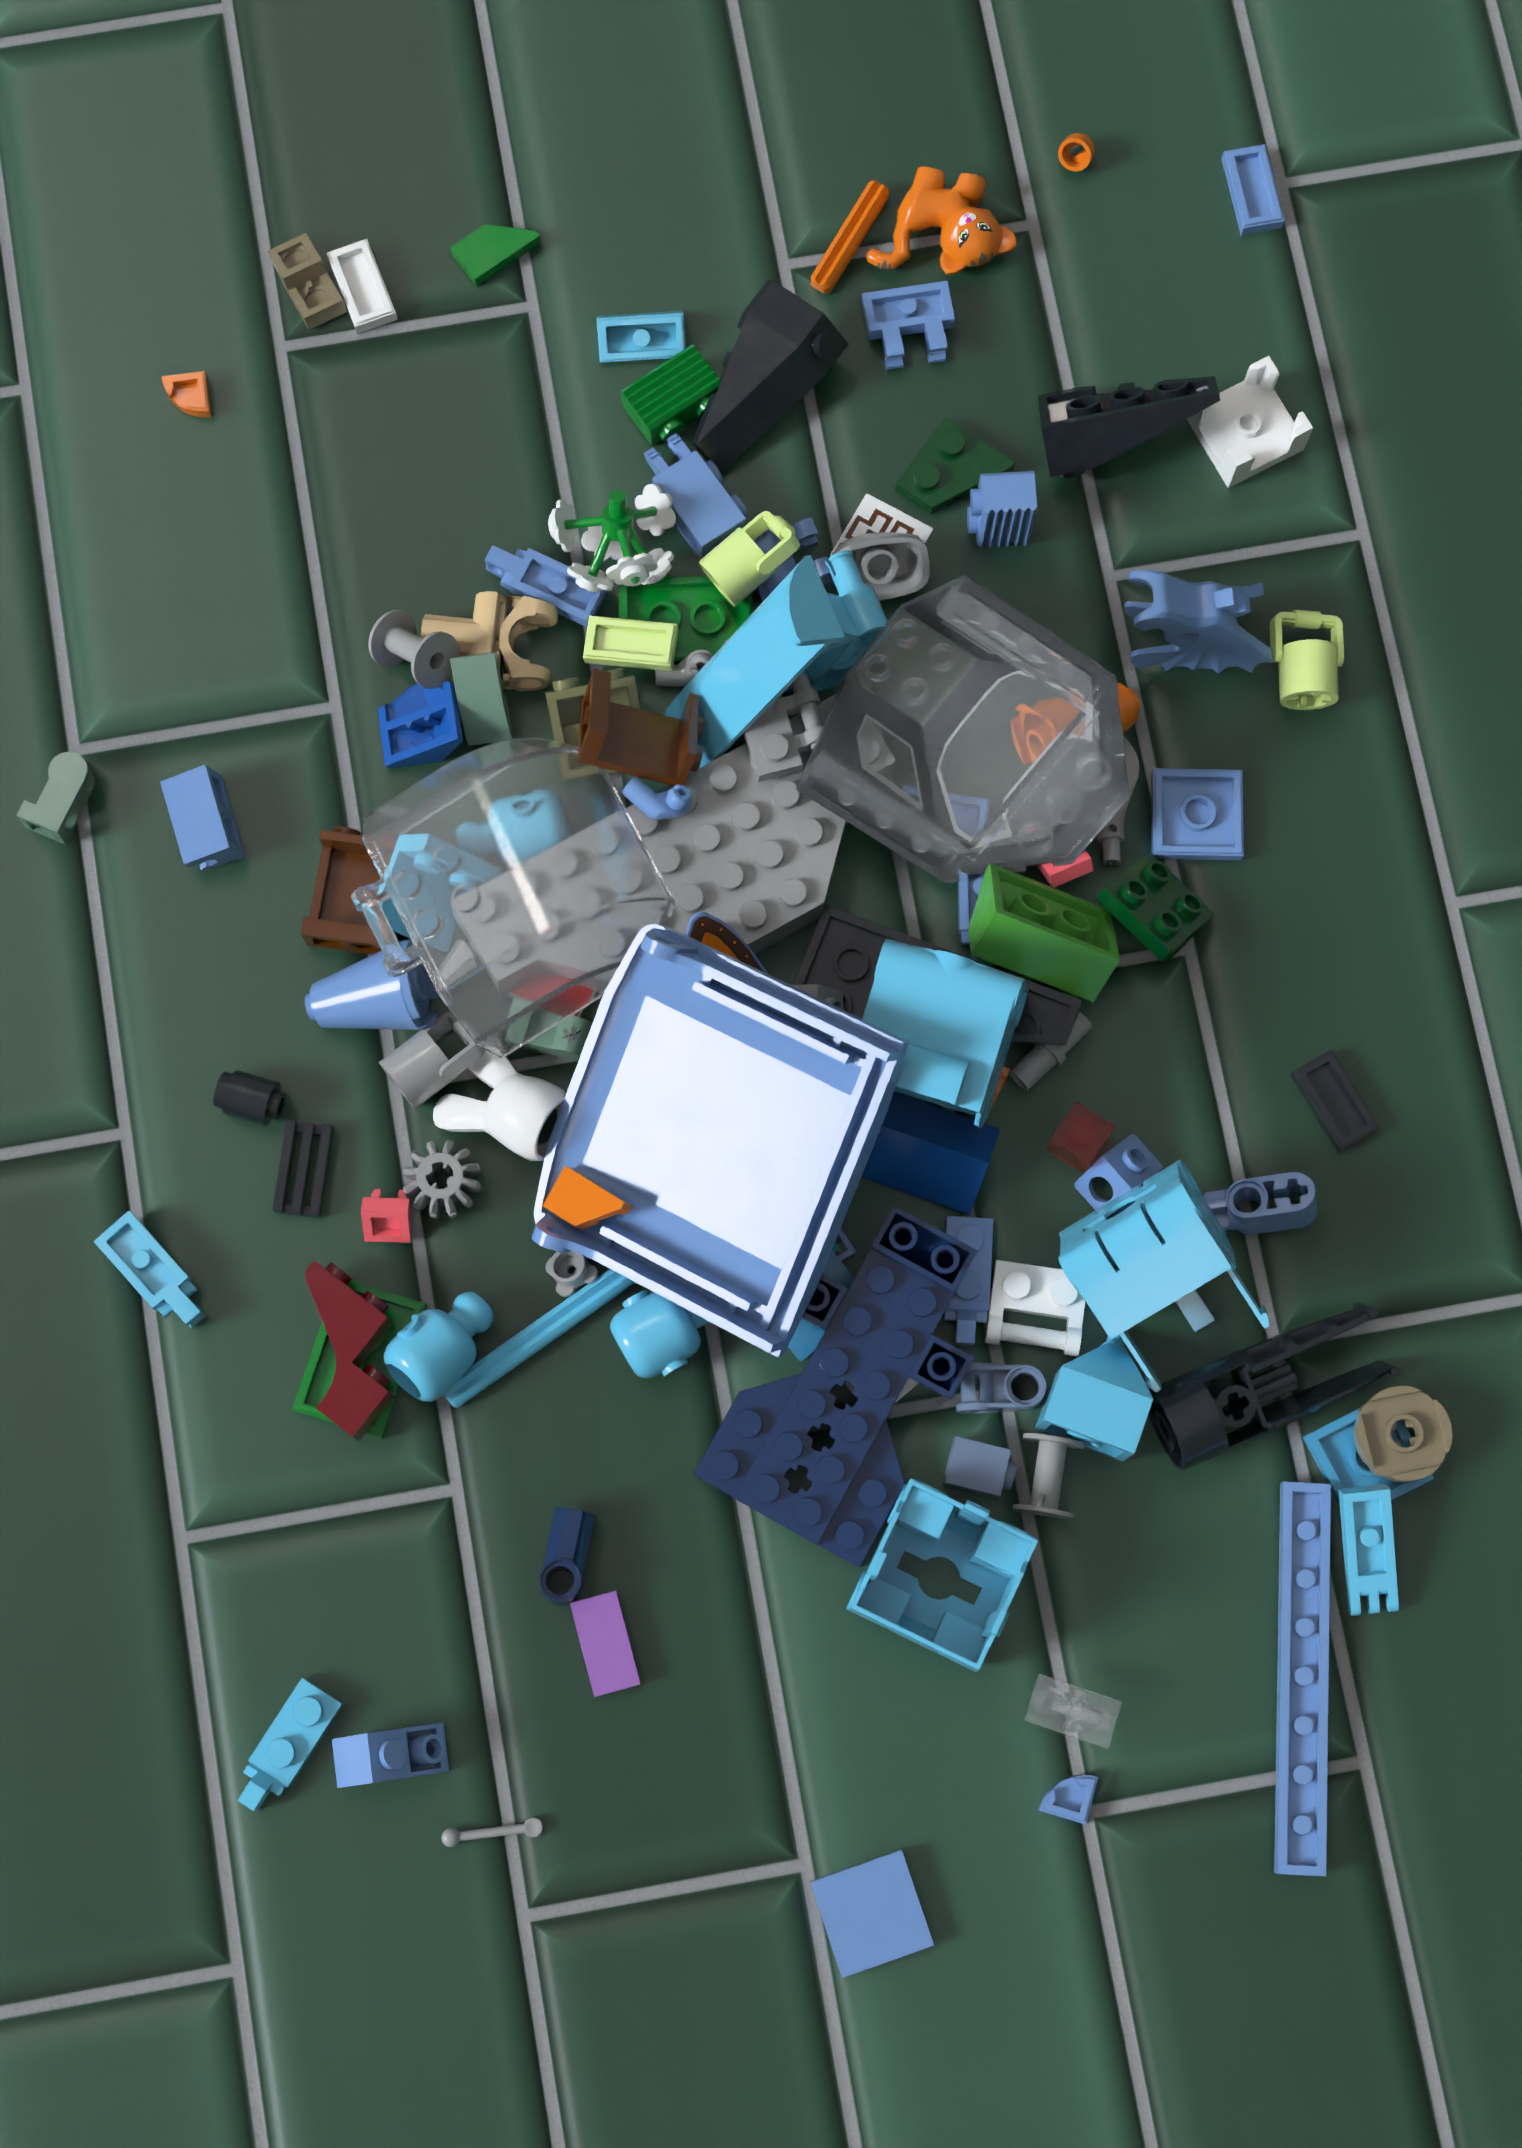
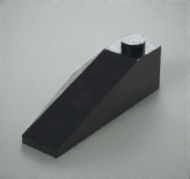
M768 280L742 313L737 326L741 331L733 352H727L722 366L726 370L717 392L710 395L692 444L707 461L711 460L721 474L827 374L849 345L823 312L774 280Z
M1215 376L1163 380L1154 385L1152 390L1135 387V383H1122L1118 386V390L1113 393L1096 394L1095 386H1084L1038 395L1041 429L1050 477L1060 475L1062 478H1073L1080 476L1085 470L1100 466L1219 402L1220 395Z

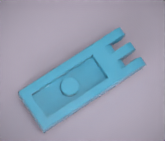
M1386 1484L1339 1489L1349 1615H1361L1360 1597L1362 1596L1366 1597V1607L1369 1614L1380 1613V1594H1384L1385 1606L1388 1612L1398 1611L1399 1601L1391 1490Z

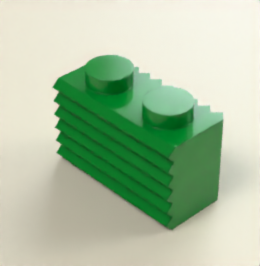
M692 344L621 390L622 407L651 446H655L659 441L667 442L666 439L675 433L680 435L688 422H692L694 418H702L709 397L712 393L717 392L721 379L717 377L711 366L707 364L705 358L697 351L696 346Z

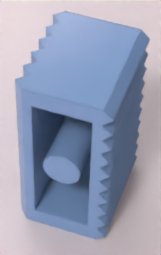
M1034 471L980 474L978 488L970 490V507H967V526L969 534L976 533L977 545L981 549L985 545L989 548L994 544L998 547L1002 544L1009 547L1013 543L1017 547L1020 543L1024 546L1029 543L1037 511Z

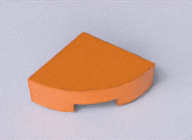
M205 371L162 376L165 390L176 407L195 417H212L208 377Z

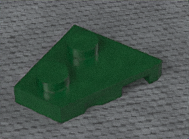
M945 417L897 481L895 491L928 513L933 514L949 506L955 498L970 495L971 489L978 488L980 474L1012 472L1015 462Z

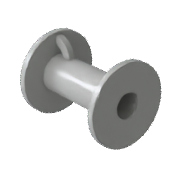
M391 610L383 614L376 621L369 635V652L375 662L382 666L390 667L401 663L405 659L411 663V672L414 680L420 686L427 689L438 688L443 685L444 681H448L452 677L450 658L460 655L456 639L446 632H433L426 635L424 639L417 636L414 619L402 610Z
M1024 1433V1440L1039 1444L1030 1505L1013 1504L1012 1510L1050 1518L1073 1520V1513L1058 1510L1067 1448L1084 1449L1085 1443L1059 1436Z

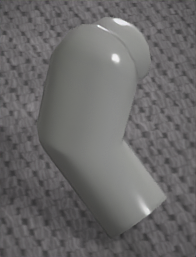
M695 650L678 665L674 664L673 671L656 670V686L685 687L713 655L707 650Z

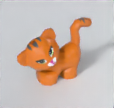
M919 167L912 187L897 210V223L893 233L895 250L890 254L872 248L868 251L866 258L870 264L879 269L895 270L910 258L911 233L921 232L929 228H942L940 246L943 250L939 258L940 265L946 275H956L966 267L981 266L990 262L997 255L1013 251L1016 247V237L1011 230L998 223L990 210L975 208L982 203L986 189V179L976 174L961 173L956 185L952 189L945 188V173L942 170L931 167Z

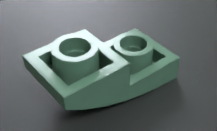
M497 651L450 658L458 707L468 746L513 740L507 695L503 694Z

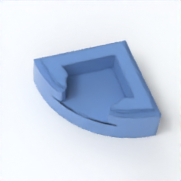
M1075 1775L1059 1781L1045 1794L1038 1810L1086 1825L1099 1777Z

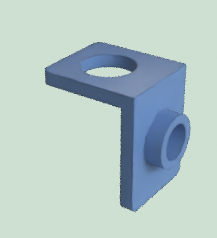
M1131 1134L1102 1155L1074 1183V1186L1094 1210L1099 1213L1100 1207L1138 1184L1142 1185L1145 1180L1157 1174L1163 1166L1136 1135ZM1094 1177L1105 1178L1111 1184L1113 1196L1110 1200L1102 1199L1094 1192L1092 1186Z

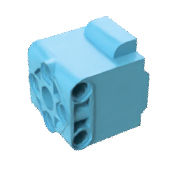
M887 938L878 958L873 986L862 1019L909 1041L894 1092L963 1113L976 1115L974 1125L982 1129L991 1109L1015 1027L1018 1026L1026 1002L1029 987L1025 979L979 964L974 960L941 950L935 951Z

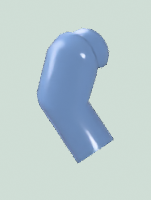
M637 776L630 780L622 790V794L648 818L653 820L679 818L689 811L692 801L691 791L683 785H675L668 791L655 793Z

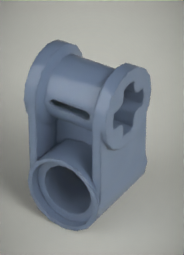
M971 1363L961 1380V1403L956 1405V1412L963 1414H992L997 1412L1031 1411L1039 1406L1045 1396L1047 1387L1045 1377L1040 1370L1030 1365ZM1018 1377H1029L1037 1385V1395L1031 1400H1020L1012 1393L1011 1384ZM975 1379L979 1380V1398L975 1397Z

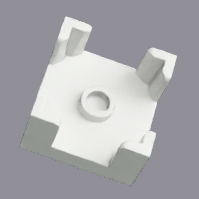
M1270 356L1251 364L1244 381L1219 393V402L1187 418L1188 423L1228 488L1303 451L1313 430L1303 411L1298 413L1294 422L1275 392L1274 388L1279 377V371Z

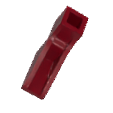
M313 1261L305 1272V1280L333 1346L336 1358L333 1381L316 1409L353 1438L360 1441L395 1396L385 1389L390 1382L387 1377L370 1364H367L363 1370L359 1369V1366L394 1323L384 1315L389 1306L368 1290L361 1297L349 1288L348 1284L352 1281V1278L332 1262L324 1268L316 1261Z

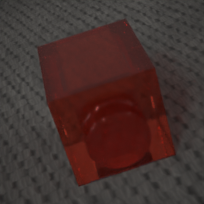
M1076 1100L1051 1138L1046 1150L1084 1174L1106 1143L1115 1125Z

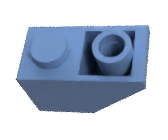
M443 1723L332 1739L337 1788L449 1771Z

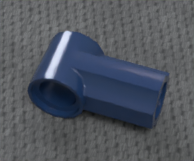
M555 1507L544 1564L539 1574V1586L542 1594L552 1604L566 1606L575 1602L580 1597L583 1590V1577L596 1519L595 1514L572 1508ZM558 1570H566L574 1576L572 1589L563 1595L554 1594L548 1589L549 1577Z

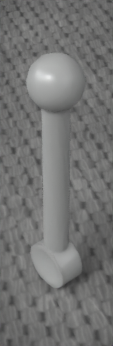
M531 1817L523 1824L466 1831L447 1828L443 1831L441 1839L445 1846L454 1847L460 1841L523 1833L529 1837H537L541 1834L543 1825L538 1818Z

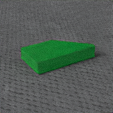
M484 224L451 246L450 251L453 258L468 277L478 286L540 244L541 240L540 235L535 230Z

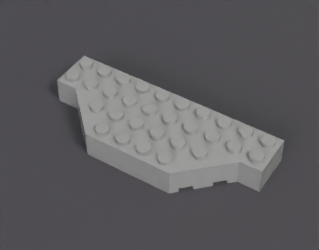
M837 694L827 698L817 706L823 725ZM801 713L789 719L794 735L806 731ZM866 719L859 733L863 763L889 781L892 777L895 761L871 722ZM745 743L699 768L697 772H692L688 775L684 786L691 791L692 801L690 809L685 815L679 818L653 820L648 818L633 804L453 902L455 918L499 994L501 995L506 990L538 972L575 979L606 990L641 929L647 925L664 924L685 934L690 918L698 912H707L725 922L740 935L755 955L820 919L840 850L847 818L796 787L812 750L800 753L803 763L802 771L758 782L747 744ZM668 785L657 792L668 791L674 786Z

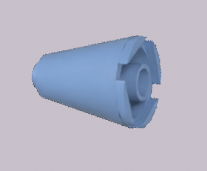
M415 938L402 940L313 983L310 988V994L305 996V1007L310 1020H316L321 1028L425 1030L435 1027L438 1011L430 1012L429 1000L437 998V989L433 971L424 949L414 950L413 947L418 943Z

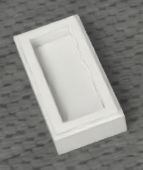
M367 239L326 253L357 334L398 320Z

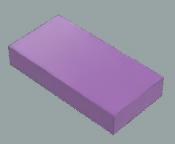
M617 1591L570 1603L594 1697L641 1685Z

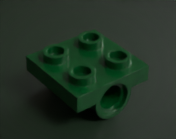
M1151 852L1105 886L1096 897L1161 962L1164 961L1165 963L1176 955L1215 915L1197 894L1191 892L1170 871L1168 866L1159 861Z

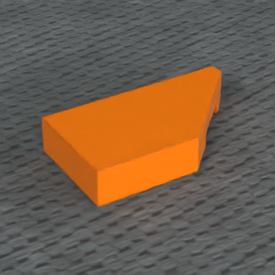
M566 1165L543 1204V1207L582 1230L598 1225L600 1220L613 1215L630 1213L633 1208L631 1204Z

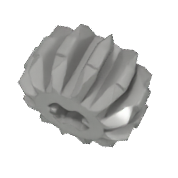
M451 1140L445 1142L442 1153L438 1152L434 1141L427 1142V1150L430 1155L424 1158L420 1152L413 1151L411 1157L419 1165L418 1168L410 1166L403 1168V1175L410 1180H415L406 1184L403 1187V1191L407 1196L418 1195L412 1204L417 1211L423 1210L430 1204L429 1215L432 1219H438L442 1206L446 1207L450 1218L457 1217L455 1203L460 1201L468 1209L473 1206L472 1200L465 1192L476 1193L481 1191V1184L476 1180L470 1179L481 1172L478 1163L467 1164L471 1157V1152L467 1148L455 1154V1144ZM445 1170L449 1177L447 1179L448 1186L444 1189H439L438 1185L434 1183L437 1181L436 1173Z

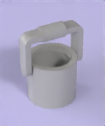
M448 1011L437 1019L435 1027L420 1030L378 1063L410 1105L416 1109L480 1059L485 1053V1048L480 1042V1032L466 1018H459L453 1011ZM453 1029L467 1047L448 1060L435 1042Z

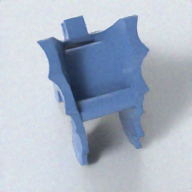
M1136 570L1128 574V580L1133 585H1149L1152 588L1154 600L1153 603L1127 601L1124 603L1125 613L1133 619L1134 627L1138 630L1145 632L1152 629H1162L1165 631V641L1171 643L1170 645L1132 651L1130 653L1131 663L1138 669L1161 665L1165 671L1176 667H1187L1193 671L1200 668L1213 669L1219 674L1228 667L1236 666L1251 673L1258 663H1273L1271 648L1244 630L1237 622V617L1251 612L1250 600L1264 595L1262 582L1250 586L1237 587L1212 581L1200 583L1187 582L1162 571Z

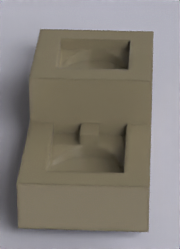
M306 233L267 251L308 330L348 312L343 298L326 272L320 255Z

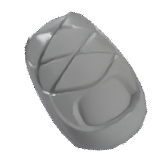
M894 532L862 534L840 543L833 552L835 554L845 550L852 551L864 584L874 588L879 601L916 592L927 584L930 577L927 547L923 540L915 534Z

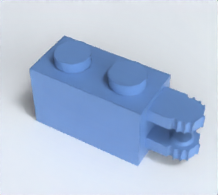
M675 433L666 439L671 453L678 460L672 466L668 467L654 447L643 454L648 465L656 475L652 478V483L658 485L662 493H668L672 497L673 503L671 507L676 516L674 525L701 560L737 528L740 527L742 529L746 526L748 512L740 498L736 494L729 496L721 485L724 481L716 465L711 460L705 462L697 450L691 452L679 435Z

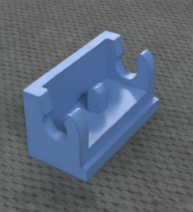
M202 765L160 781L185 866L191 867L199 864L201 870H207L246 857L222 775L207 765Z

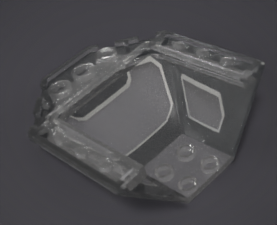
M963 575L901 604L845 676L796 789L944 883L962 881V875L969 876L985 873L990 863L1015 873L1026 871V866L1052 862L1054 867L1072 864L1130 798L1116 675L968 575Z

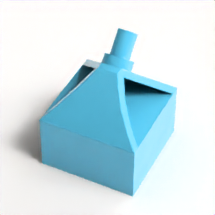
M1107 1336L1106 1342L1100 1347L1060 1367L1052 1377L1034 1429L1052 1436L1081 1441L1085 1443V1448L1122 1462L1135 1454L1153 1402V1397L1134 1361L1124 1347L1125 1342L1121 1337L1110 1339Z

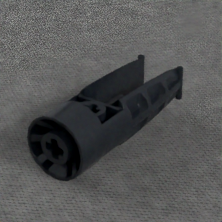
M1356 1302L1353 1305V1310L1280 1333L1161 1384V1390L1158 1392L1149 1389L1153 1397L1149 1416L1157 1437L1172 1463L1179 1470L1188 1469L1277 1431L1279 1428L1309 1414H1314L1331 1403L1349 1394L1356 1393L1362 1387L1386 1374L1398 1376L1401 1372L1398 1367L1377 1360L1261 1408L1260 1404L1298 1389L1296 1383L1298 1382L1297 1376L1292 1372L1288 1362L1251 1378L1248 1374L1249 1371L1253 1373L1355 1328L1377 1317L1379 1314L1378 1309ZM1228 1371L1231 1372L1234 1380L1219 1378L1212 1380L1206 1386L1203 1383ZM1229 1394L1233 1395L1234 1399L1228 1402L1227 1396ZM1229 1404L1230 1409L1228 1411L1222 1409V1407ZM1250 1421L1254 1422V1423H1251V1424H1249V1425H1247V1426H1244V1425H1246L1247 1423H1249ZM1226 1426L1234 1428L1242 1427L1228 1434L1225 1430Z

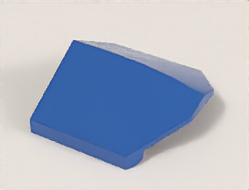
M444 681L442 686L434 689H427L419 684H415L390 705L385 704L378 709L384 762L388 768L443 761L463 742L455 686L451 682Z

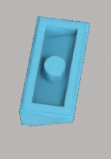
M683 311L597 316L600 363L668 359L686 349Z

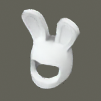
M486 1040L482 1041L485 1053L468 1069L494 1090L487 1101H480L456 1094H447L441 1097L433 1111L435 1125L450 1132L485 1131L517 1155L529 1161H544L549 1139L547 1142L537 1146L538 1137L547 1117L554 1108L557 1110L558 1117L566 1092L548 1081L532 1076H524L516 1072L510 1061L495 1043Z

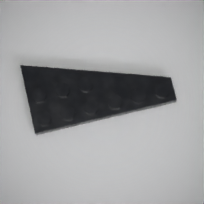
M825 904L794 984H819L841 990L843 992L845 1011L862 1019L873 986L878 958L887 938L935 951L941 950L953 954L957 953ZM976 961V962L979 963V964H982V965H985V966L994 968V969H996V970L1005 972V971H1003V970H1000V969H997V968H995V967H992V966H989V965H986V964H984V963H981V962ZM1025 979L1029 987L1028 994L1011 1043L1066 1046L1083 1001Z

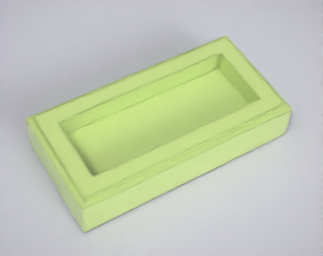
M589 616L583 660L589 664L673 671L679 632L678 626L673 623Z

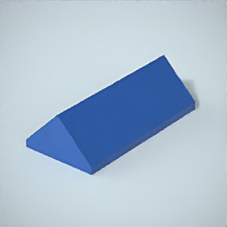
M893 1092L888 1112L861 1178L970 1216L1000 1129L984 1124L982 1129L974 1125L975 1120Z

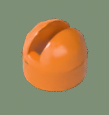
M1082 132L1067 136L1058 150L1061 164L1066 169L1075 172L1084 170L1093 160L1095 154L1093 141L1089 135ZM1078 145H1082L1084 147V149H1081L1072 155L1069 151L1070 148L1076 147Z

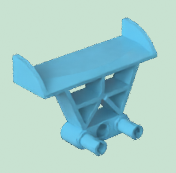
M852 551L837 552L830 556L829 560L825 561L839 596L826 592L811 555L805 556L665 710L663 715L680 719L689 694L699 695L698 714L704 715L703 730L697 744L703 745V756L699 768L721 757L780 695L792 692V683L802 673L808 675L811 688H816L817 692L831 689L842 682L891 632L875 590L870 585L864 584Z

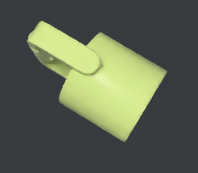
M764 511L742 529L740 527L737 528L703 557L698 564L720 593L735 607L776 572L775 569L799 549L800 542L795 537L794 527L781 516H774L769 511ZM769 529L781 541L768 553L764 554L754 541Z
M1293 610L1292 612H1279L1270 621L1269 629L1273 662L1278 663L1281 705L1295 710H1313L1335 704L1339 699L1338 667H1341L1344 663L1342 620L1338 616L1322 615L1319 611ZM1282 625L1304 629L1328 628L1331 633V642L1319 639H1306L1283 645Z

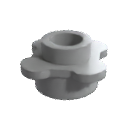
M573 1251L565 1253L556 1252L546 1263V1272L555 1279L557 1283L556 1292L562 1297L572 1296L576 1288L585 1283L592 1284L598 1277L597 1268L590 1265L587 1257ZM571 1267L576 1268L573 1274L568 1273Z

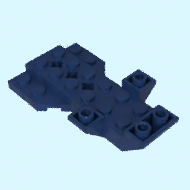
M893 1205L849 1289L822 1274L802 1318L825 1332L803 1373L739 1391L693 1475L859 1568L905 1484L886 1420L908 1378L952 1399L974 1358L934 1336L933 1332L978 1250ZM848 1382L855 1386L852 1393L858 1400L853 1407L846 1404L845 1409L842 1410L834 1406L837 1398L831 1392L836 1385L843 1388L844 1383ZM823 1423L832 1428L829 1435L835 1439V1442L830 1449L823 1446L820 1452L812 1448L814 1439L808 1434L813 1426L820 1429ZM799 1465L809 1470L806 1477L812 1481V1484L807 1491L801 1487L799 1493H795L789 1489L791 1481L786 1478V1474L790 1468L797 1471Z

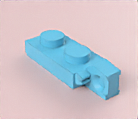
M127 1211L93 1241L146 1302L165 1318L174 1311L186 1325L193 1328L206 1317L189 1298L198 1290L191 1283L192 1279L131 1211Z
M301 1678L248 1759L249 1764L243 1773L252 1779L237 1801L252 1811H258L270 1792L281 1796L286 1787H291L344 1704L307 1679Z

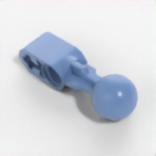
M1300 1172L1241 1179L1233 1183L1229 1189L1206 1192L1203 1196L1225 1231L1237 1230L1247 1235L1302 1228L1312 1223L1318 1213L1314 1183L1307 1175ZM1300 1196V1203L1291 1204V1197ZM1275 1198L1276 1208H1270L1269 1199ZM1246 1201H1255L1260 1204L1259 1208L1251 1213H1243L1237 1210L1239 1205Z

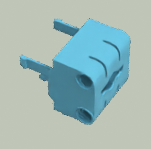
M1181 1160L1145 1180L1143 1186L1138 1184L1100 1207L1099 1213L1095 1210L1059 1232L1061 1242L1058 1260L1064 1273L1073 1287L1083 1296L1109 1338L1113 1339L1116 1337L1118 1339L1121 1337L1146 1374V1385L1155 1392L1161 1390V1382L1127 1330L1173 1302H1176L1195 1332L1215 1321L1214 1316L1196 1289L1220 1274L1228 1272L1264 1329L1269 1327L1266 1308L1264 1306L1259 1308L1235 1271L1237 1267L1234 1250L1226 1237L1224 1228L1203 1198L1196 1181Z
M910 1479L907 1484H904L887 1520L888 1525L867 1570L863 1571L846 1609L977 1672L980 1670L995 1636L1000 1637L1010 1615L1007 1610L1038 1540L1017 1527L989 1517L990 1510L967 1500L964 1505L923 1482ZM904 1551L924 1561L934 1557L949 1559L956 1565L961 1579L981 1588L975 1604L972 1605L953 1595L939 1600L927 1596L920 1588L918 1578L897 1568Z

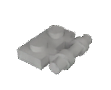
M802 673L792 683L793 695L783 698L780 695L743 733L758 782L802 771L803 763L800 753L813 750L824 726L817 707L821 703L817 689L811 688L806 673ZM801 713L806 731L794 735L788 716Z

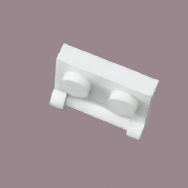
M996 1260L985 1343L999 1345L1000 1341L1048 1347L1064 1350V1355L1078 1357L1082 1338L1085 1299L1073 1287L1063 1269ZM1005 1310L1066 1319V1331L1003 1322V1313Z

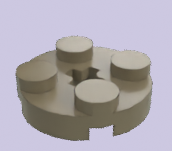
M1394 1386L1376 1393L1361 1406L1357 1412L1354 1425V1442L1360 1458L1368 1466L1370 1472L1377 1477L1386 1478L1393 1482H1413L1433 1474L1440 1467L1439 1465L1444 1461L1446 1453L1450 1450L1453 1433L1450 1418L1444 1407L1436 1399H1431L1427 1394L1420 1392L1422 1390L1412 1386ZM1396 1421H1402L1405 1428H1413L1415 1437L1408 1439L1409 1447H1401L1399 1441H1393L1391 1432L1396 1430Z

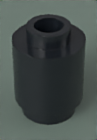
M236 1070L234 1073L224 1071L215 1088L213 1105L214 1107L221 1108L225 1115L268 1126L272 1119L278 1120L281 1117L286 1102V1094L280 1092V1082Z

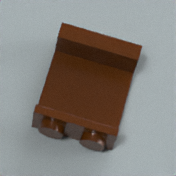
M594 668L581 702L577 762L672 786H684L690 771H698L703 756V745L697 744L704 725V715L698 714L699 695L689 694L680 719L610 702L611 672Z

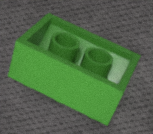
M990 863L988 865L968 928L971 955L986 965L1002 966L1017 972L1019 976L1029 981H1040L1056 987L1060 992L1069 996H1079L1094 1002L1120 961L1112 914L1106 908Z

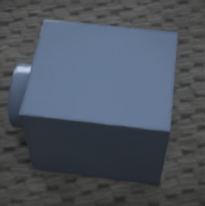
M955 1436L952 1441L942 1486L997 1500L1001 1497L1002 1489L1011 1491L1017 1463L1009 1462L1010 1449Z

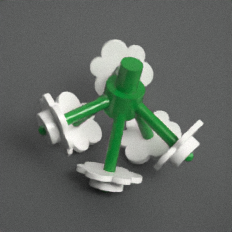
M656 484L646 485L643 494L635 498V506L638 510L632 511L627 506V494L621 490H614L609 494V505L603 509L602 516L575 519L574 511L570 504L566 505L563 499L557 500L556 508L552 509L548 519L552 538L557 544H561L564 552H571L573 540L576 539V529L587 527L588 530L582 535L581 544L586 550L594 552L595 556L591 566H583L579 563H572V566H568L567 573L577 578L575 583L586 591L599 593L601 589L612 591L614 583L617 585L636 586L639 584H653L663 579L671 569L672 565L670 562L674 558L671 551L664 552L661 548L654 549L648 553L633 529V520H636L640 529L650 530L654 536H660L664 533L665 529L672 528L676 522V516L671 507L673 502L670 494L662 493L660 487ZM629 541L633 545L638 555L633 556ZM610 557L616 560L617 564L609 567L605 575L600 570L602 562Z

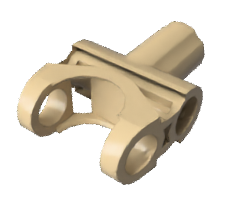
M494 591L480 592L475 597L473 619L425 614L422 620L420 637L424 639L426 635L433 632H446L456 639L459 646V656L497 651L499 667L501 654H503V662L509 673H503V679L501 680L503 689H516V691L540 690L549 686L550 670L537 664H531L530 660L520 658L512 649L520 635L528 631L538 630L539 627H552L556 625L558 609L546 601L528 596H506ZM508 605H512L514 609L507 616Z

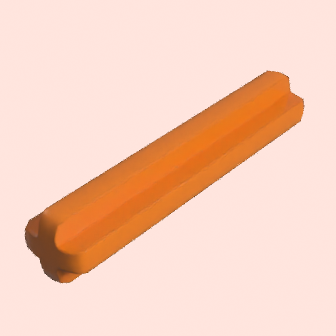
M876 180L868 182L811 275V286L815 290H819L823 294H828L832 291L889 196V189L886 185Z

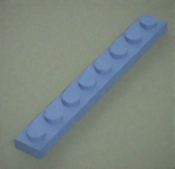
M1286 1481L1280 1483L1274 1873L1326 1877L1331 1484Z

